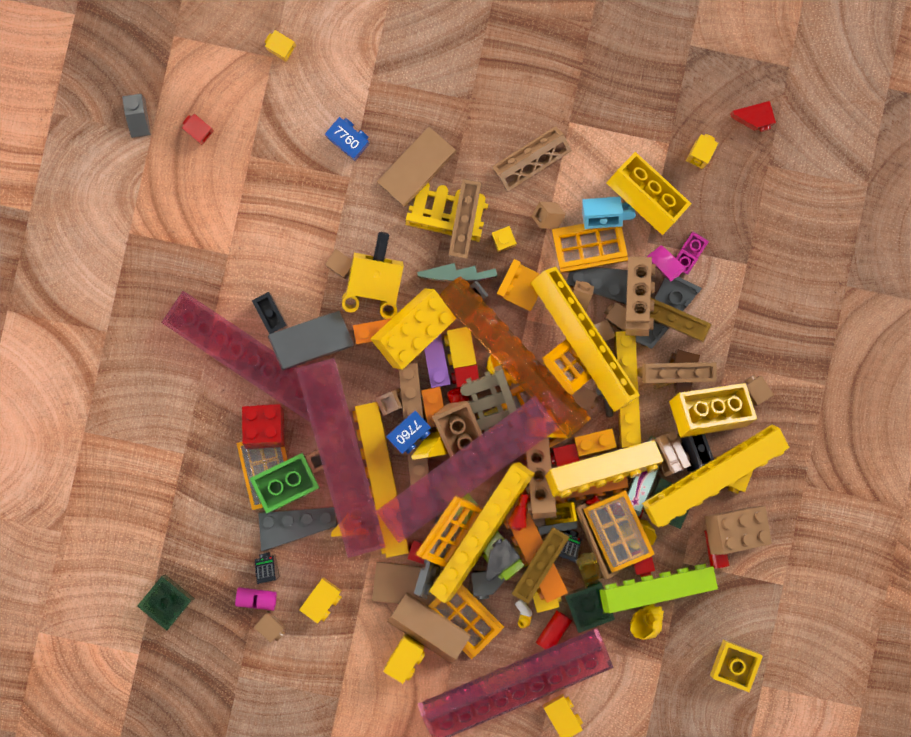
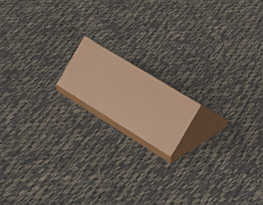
M468 401L448 403L432 416L462 485L498 470Z
M583 502L575 506L576 515L600 573L607 580L630 566L616 572H611L583 508L590 505ZM602 508L596 511L602 525L611 522L608 512ZM614 526L605 528L604 530L610 543L616 542L618 536ZM621 544L613 547L619 562L627 559Z
M408 593L405 594L387 621L451 664L458 658L471 637V634Z

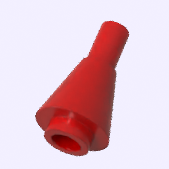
M521 493L519 503L508 521V524L511 525L510 528L522 531V528H527V494Z

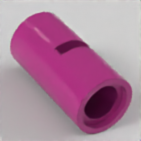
M238 587L235 606L274 611L277 592Z

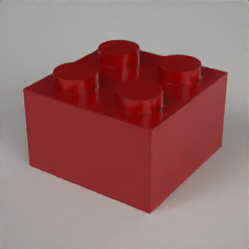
M281 404L242 406V444L246 449L285 447L284 410Z

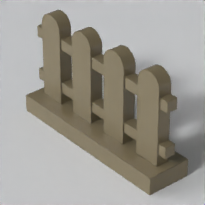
M502 365L494 367V374H490L488 371L485 372V377L471 381V378L466 379L467 383H464L460 388L462 395H471L473 401L469 402L473 414L478 412L479 418L476 420L480 430H484L486 434L483 437L491 451L496 449L495 445L507 441L512 444L515 443L514 439L516 438L519 439L520 443L525 442V439H527ZM500 385L501 391L497 392L495 386ZM490 388L492 394L481 398L477 397L476 393ZM506 403L507 409L503 410L501 404ZM497 406L498 412L484 416L483 410ZM512 420L514 426L509 427L508 421ZM503 423V430L490 433L489 428Z

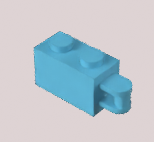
M621 197L582 199L584 229L622 227L623 220H631L636 217L635 209L627 202L622 203Z

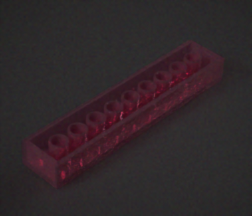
M185 291L181 292L161 322L321 430L325 429L345 399L297 366L282 371L272 349Z
M332 358L296 368L347 557L350 558L386 548L335 359Z
M535 396L376 512L398 543H400L446 510L455 496L464 497L559 427L537 396Z
M596 628L454 689L445 691L435 697L426 699L418 703V706L431 737H451L613 668L602 637Z

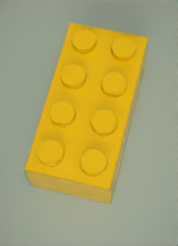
M636 152L606 182L662 235L692 204Z
M424 288L370 339L393 368L403 370L457 318L435 289Z
M746 383L682 392L669 401L680 437L744 428L757 420Z

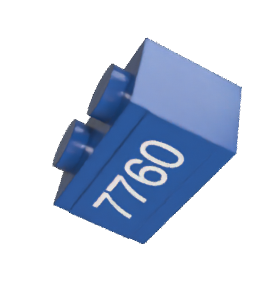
M339 117L325 133V136L351 159L356 161L370 143L367 140L369 137L361 130L357 132L350 120L347 118L343 120Z
M415 410L386 437L402 454L404 452L409 454L416 447L414 443L419 438L423 441L430 434L429 429L431 427Z

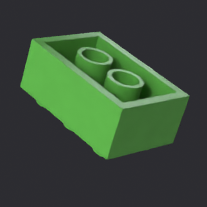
M303 453L250 478L266 514L320 489Z

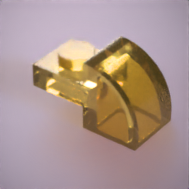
M594 552L584 553L576 559L575 562L585 586L603 579Z

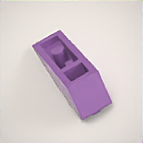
M440 334L424 349L431 388L450 385Z

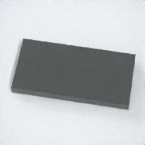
M340 311L268 335L282 371L354 346Z

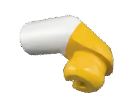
M519 600L515 603L520 611L518 626L526 628L531 623L532 611L524 601Z

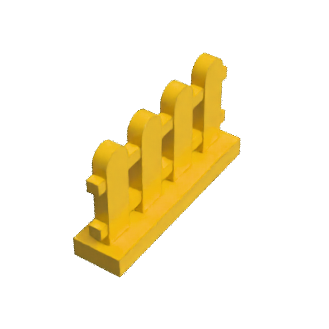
M427 183L416 195L414 205L409 206V211L412 213L407 212L406 225L452 236L460 189L456 192L455 196L448 195V188L445 185H440L437 191L434 192L429 190L430 185ZM479 194L471 240L480 242L482 229H479V227L483 228L484 222H481L483 209L487 210L488 208L483 194ZM428 196L435 198L432 210L425 209ZM446 200L453 202L451 215L443 213Z

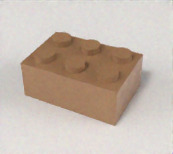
M753 506L704 516L711 554H728L772 544L766 506Z

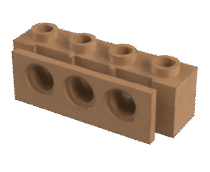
M629 256L626 336H649V330H653L654 318H650V312H654V300H650V294H654L655 282H651V275L655 276V264H652V257Z
M548 437L525 439V446H522L523 458H527V464L524 466L535 473L526 486V494L531 497V501L527 502L528 514L532 513L533 520L555 518V497L552 496L545 478L548 471L552 469ZM539 460V461H541V462H539V463H534L533 461ZM538 478L543 479L542 481H539V482H538V481H535V479H538ZM538 497H544L545 499H543V500H538V499H536V498H538Z

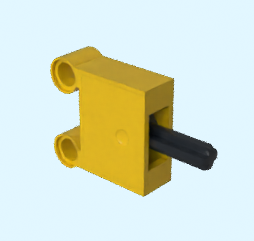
M378 233L374 256L354 252L347 290L342 296V307L345 311L355 312L359 307L360 296L382 300L380 302V314L385 319H392L397 314L396 301L404 265L403 261L385 258L389 233ZM352 298L356 302L353 305H349L345 301ZM390 305L393 307V310L386 312L383 308Z

